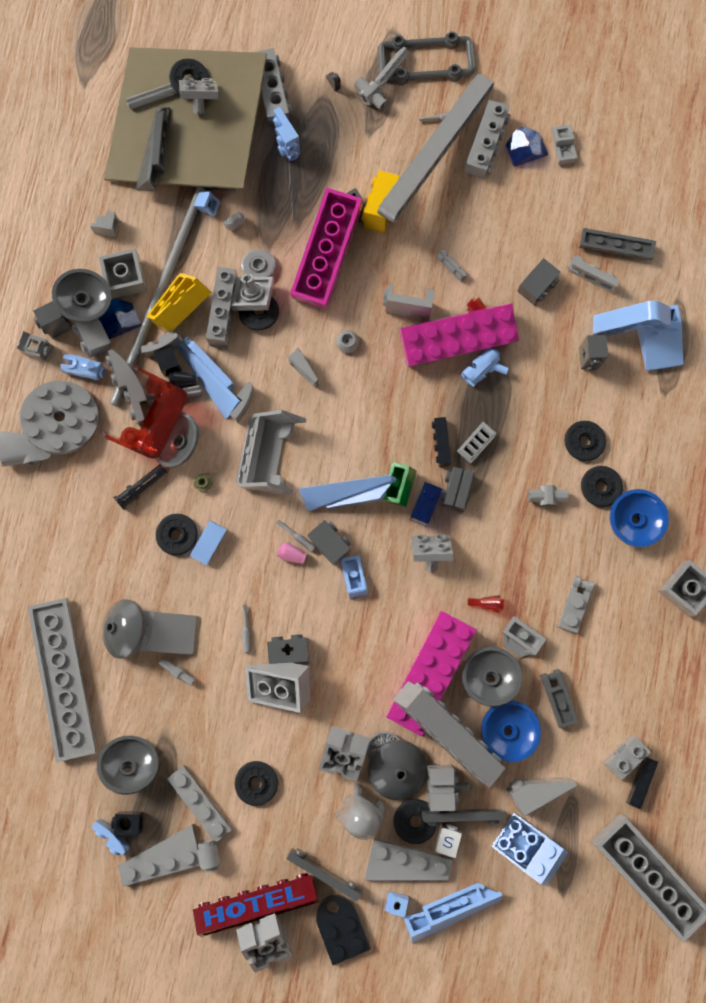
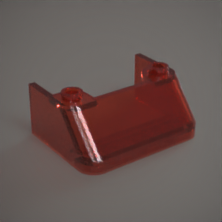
M133 364V369L149 376L146 382V389L156 398L140 430L134 427H127L122 431L120 437L101 430L100 433L110 441L154 459L161 455L187 402L188 395L184 389Z

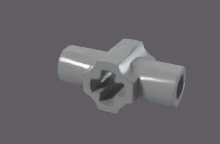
M360 77L355 82L354 87L360 91L359 97L366 106L373 104L379 110H382L387 105L388 101L382 96L383 91L376 82L368 83L363 77Z
M553 485L540 486L539 490H528V502H539L540 506L543 507L556 506L557 502H568V490H557V487Z

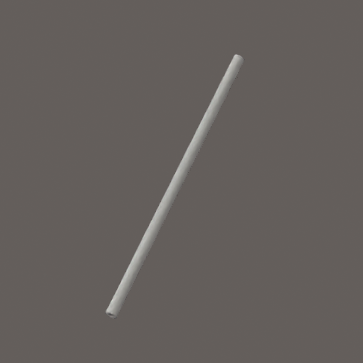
M197 187L126 361L132 370H134L141 352V346L144 345L153 323L146 316L166 291L198 212V209L194 206L199 192H206L202 187ZM116 386L110 401L111 405L119 407L125 389L118 390Z

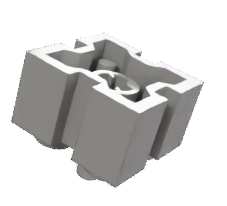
M331 726L318 770L334 774L335 771L341 773L342 778L357 782L370 738Z
M427 764V794L430 811H455V805H459V796L456 791H469V783H458V772L451 764Z
M275 913L256 921V925L249 923L237 929L240 951L245 959L249 961V965L255 973L269 967L270 963L275 960L279 963L293 956L288 934L284 927H281V923Z

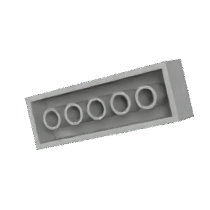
M408 681L392 700L474 778L491 787L506 769L500 764L502 760L495 753H490L487 750L488 746L480 739L477 740L474 737L475 734L468 727L461 725V720L453 713L450 714L446 710L447 707L441 701L432 697L434 694L425 686L422 687L418 683L414 685Z
M619 814L591 841L683 943L706 921V905L625 816Z

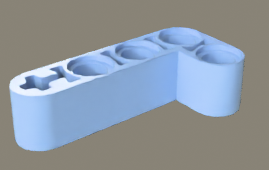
M647 301L593 316V335L611 336L648 326L657 330L671 327V307L659 301Z

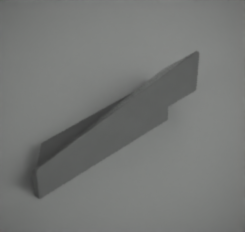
M157 107L136 186L137 191L156 190L157 173L165 172L170 107Z

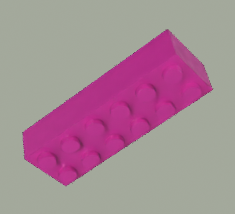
M326 187L290 292L293 299L328 310L363 208L362 198Z
M512 303L398 328L407 366L519 341Z
M440 611L399 691L408 681L414 685L418 683L422 687L425 686L434 694L432 697L440 701L477 629ZM393 701L386 718L422 737L425 730Z

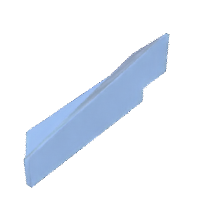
M186 337L177 346V349L194 374H196V377L223 417L228 419L230 413L240 403V400L231 392L235 388L233 382L194 341Z
M392 475L299 488V492L308 511L323 506L333 509L383 500L388 488L392 483L396 482V478Z
M477 883L423 906V912L405 916L404 918L411 942L420 941L500 902L503 896L502 893L485 888L484 885Z

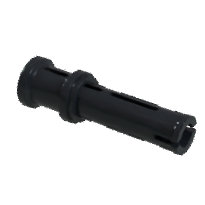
M158 464L157 467L134 485H128L125 491L118 496L115 495L113 498L125 510L126 506L133 500L139 499V494L168 472L161 464Z

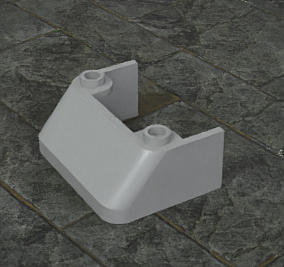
M284 410L253 414L248 421L237 475V485L245 489L273 494H292V489L284 487L282 476L276 475L283 439H288L295 431L294 425L296 423H305L306 418Z

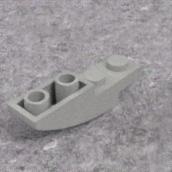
M112 349L108 350V356L105 358L108 368L112 367L113 370L111 375L113 386L117 385L118 390L126 388V391L123 392L126 402H130L132 408L129 409L131 420H135L136 424L144 423L140 404L146 403L147 399L135 373L123 358Z

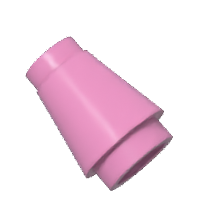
M282 542L277 557H280L281 560L303 564L307 553L289 542Z

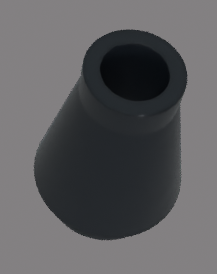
M177 370L169 372V387L176 389L196 385V374Z

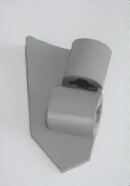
M0 431V461L2 467L19 464L26 466L37 465L42 460H49L52 455L32 445L25 434Z

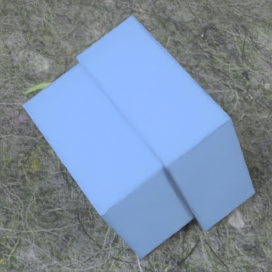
M199 192L194 206L201 213L215 216L220 201L211 192Z
M389 891L385 911L405 918L409 896ZM395 902L400 903L399 909L394 908Z

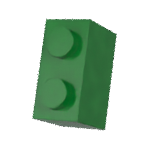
M392 462L389 475L394 476L396 482L392 483L388 488L383 500L407 507L417 470L407 465Z

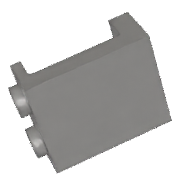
M390 283L389 289L385 288L383 306H386V313L429 321L435 290L427 289L426 299L393 294L394 283Z

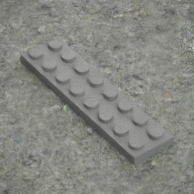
M68 598L29 606L28 612L56 762L97 753Z

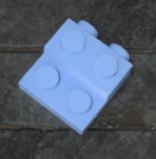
M278 107L273 110V122L276 126L274 130L279 144L277 148L280 154L285 156L288 161H293L301 154L299 136L281 108Z

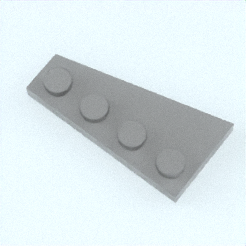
M191 824L120 864L118 868L122 886L200 866L194 825Z
M374 838L364 880H448L452 858Z

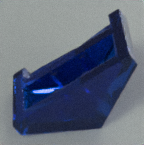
M526 126L516 129L505 145L514 167L548 156L540 133Z
M116 298L111 299L107 312L99 318L109 340L142 325L133 304Z

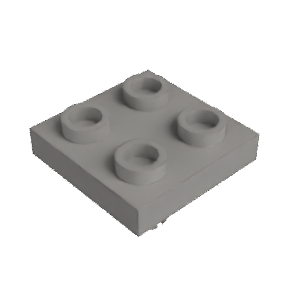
M193 78L179 80L180 98L193 99V113L198 114V106L200 114L205 113L204 99H218L217 84L211 78H202L201 81H196Z
M248 274L237 277L231 302L232 311L269 310L274 286L273 277H253L252 274H249V277Z
M417 535L411 537L413 561H426L425 569L431 572V565L433 572L437 571L438 561H453L450 535Z

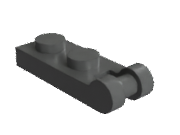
M560 669L553 670V673L541 674L540 678L558 728L578 723ZM556 680L558 686L552 687L550 682Z

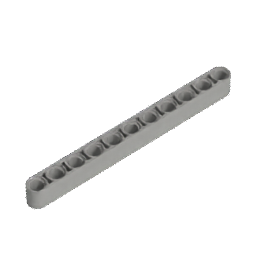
M480 73L476 75L384 198L378 208V214L393 223L396 222L490 94L494 86L492 80Z

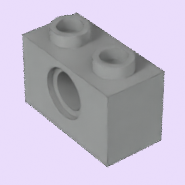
M630 735L602 763L616 778L623 780L651 752L636 736Z

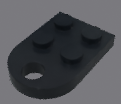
M343 895L326 897L317 909L316 922L332 966L371 950L352 901ZM334 901L338 904L339 908L336 912H330L327 909L329 902Z

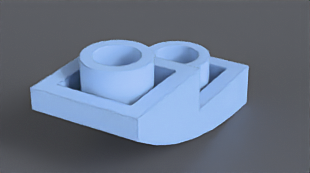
M210 520L190 557L207 566L227 529Z
M100 818L95 821L91 829L95 830V834L99 837L109 838L105 846L110 848L109 851L111 853L124 855L128 852L129 846L122 835H114V829L103 819Z

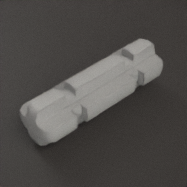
M442 249L437 254V258L444 262L443 264L452 274H455L459 281L463 280L467 276V272L463 268L461 269L460 265L451 256H448L449 253L446 250Z

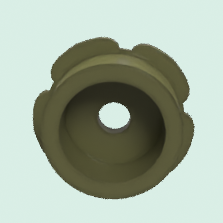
M198 474L195 477L196 480L193 484L200 492H206L212 487L211 477L208 474Z

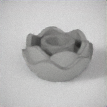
M240 211L233 214L231 218L223 222L224 227L233 231L244 223V214Z
M350 330L341 332L336 339V345L343 353L355 352L360 344L357 334Z

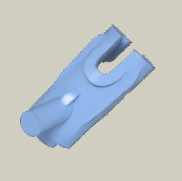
M492 347L485 349L472 362V367L468 366L462 372L461 377L474 387L487 377L486 374L488 372L497 371L506 375L509 368L498 364L500 353Z
M65 354L63 356V359L71 363V365L61 363V371L63 373L97 381L104 378L106 368L103 363L73 354Z

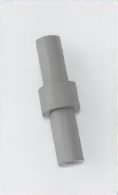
M164 658L159 663L160 666L171 672V676L176 679L180 678L190 686L196 680L185 673L183 668L173 665Z

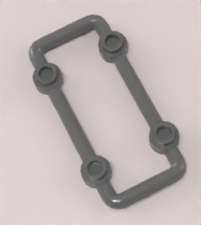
M453 31L440 38L405 40L403 36L396 35L392 41L381 42L378 46L379 73L386 66L385 49L392 48L393 51L398 52L403 47L445 45L448 49H455L458 44H466L467 69H461L457 64L451 65L448 70L408 72L405 68H398L388 80L395 81L398 85H404L408 80L448 77L450 81L456 82L461 76H470L475 71L473 41L470 37L458 36Z

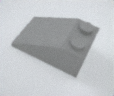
M143 611L145 633L137 651L194 655L197 616Z
M295 663L247 665L245 667L247 698L249 702L301 713L311 701L309 666Z
M568 777L516 779L509 783L510 787L506 790L517 810L523 816H526L576 787L577 784Z

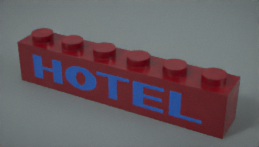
M308 873L297 875L296 879L291 881L282 879L277 881V885L269 887L266 884L257 887V891L249 892V890L237 893L238 896L230 898V896L218 898L216 903H200L198 908L193 909L196 933L198 936L204 937L259 921L267 915L274 913L279 915L320 903L314 877L308 875Z

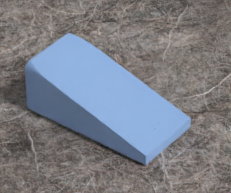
M360 556L342 558L341 564L349 598L368 595Z

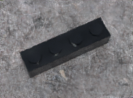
M446 417L434 418L431 423L432 429L435 432L433 433V440H436V445H434V450L437 452L435 457L436 463H438L439 467L450 466L451 456Z
M648 757L641 761L626 801L627 804L638 809L642 808L658 761Z

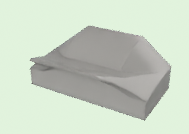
M515 616L511 618L502 632L504 635L503 646L519 658L527 655H536L546 641V638Z

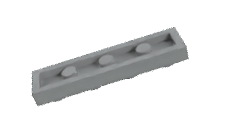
M182 766L167 778L215 843L232 830L185 766Z

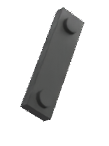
M583 228L579 248L652 261L656 241Z
M501 809L422 811V820L428 822L430 826H438L440 822L487 821L488 824H499V820H506L505 811Z
M292 848L286 858L287 860L354 901H358L361 896L358 884L351 880L345 881L307 858V854L301 849L297 848L294 850Z

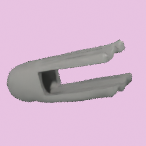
M355 783L353 794L345 798L343 810L335 813V816L352 836L360 840H368L380 829L385 806L379 798L373 805L361 797L362 786Z

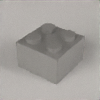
M135 248L99 257L103 278L111 291V299L148 291L140 256Z
M684 561L660 588L659 592L689 617L697 616L706 604V573L692 561Z

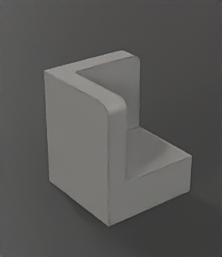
M108 211L107 217L97 216L96 223H91L90 227L94 234L116 237L119 218L115 212Z

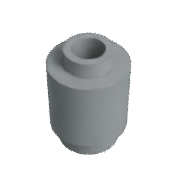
M213 840L198 843L197 854L201 870H205L206 873L217 870V866L221 864L217 845L214 844Z

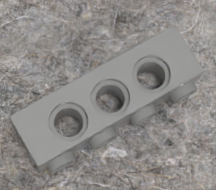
M274 48L257 51L256 53L267 54L261 94L269 127L275 126L273 110L278 107L281 108L290 122L289 115H292L290 103H286L288 93L287 88L282 86V83L285 81L283 71L278 69L281 66L279 55H275Z
M217 267L206 340L211 346L228 348L233 316L231 302L238 277L236 269Z

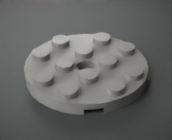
M53 381L38 386L26 397L20 411V423L26 438L32 445L46 451V453L61 455L75 452L91 441L98 428L99 414L93 397L84 388L67 381ZM58 413L65 415L63 421H56L54 418Z

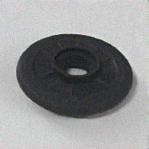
M190 58L177 61L169 73L170 84L178 94H180L179 80H183L185 75H193L196 81H201L202 78H209L206 67L199 61Z
M272 296L269 310H264L262 315H255V310L239 311L241 322L247 328L256 331L270 328L279 316L278 303Z
M578 421L572 424L565 434V447L569 454L577 460H594L605 450V433L594 422ZM587 436L590 439V445H583L580 442L581 437Z
M595 466L584 474L581 481V491L585 499L592 505L607 507L613 505L614 501L622 494L623 483L619 474L612 468ZM599 481L606 483V491L598 490L597 483Z
M183 514L166 516L156 528L157 544L165 553L170 555H182L188 552L197 540L195 523L191 518ZM175 529L181 530L182 533L181 537L177 540L171 536Z
M249 762L243 765L236 774L234 782L235 791L238 797L248 805H264L277 792V775L274 769L264 762ZM259 778L262 782L261 788H252L251 780Z
M410 799L403 802L397 808L393 823L397 835L403 841L410 844H422L434 835L437 826H430L428 822L422 820V811H430L426 801ZM411 817H420L421 824L418 827H412L410 825Z

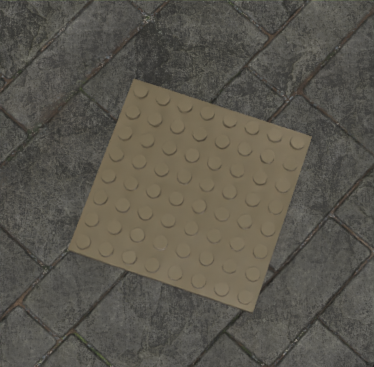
M130 47L104 177L105 181L138 182L157 107H170L165 172L157 173L156 184L244 190L267 54ZM186 58L195 59L202 63L209 73V78L216 81L218 88V99H204V114H200L199 106L198 114L193 113V99H181L178 93L130 109L126 102L127 98L170 84L169 73L172 66L177 61ZM187 74L184 77L195 79L194 76L191 74Z

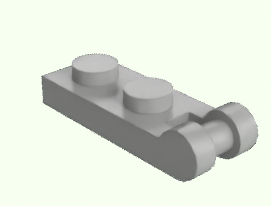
M574 256L568 266V270L571 273L611 293L614 292L620 282L613 274L605 273L597 266L583 262L581 256Z
M574 576L557 627L578 633L594 582L590 580L584 581L581 580V577ZM578 587L584 588L583 594L577 592Z

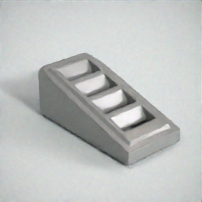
M297 348L288 357L289 364L309 383L317 387L319 385L317 376L301 350Z
M482 422L457 450V453L471 464L496 437L497 433L486 423ZM482 430L489 438H486L480 431ZM476 436L484 442L483 445L475 438ZM469 443H474L479 449L476 450ZM467 447L474 455L471 456L464 449Z

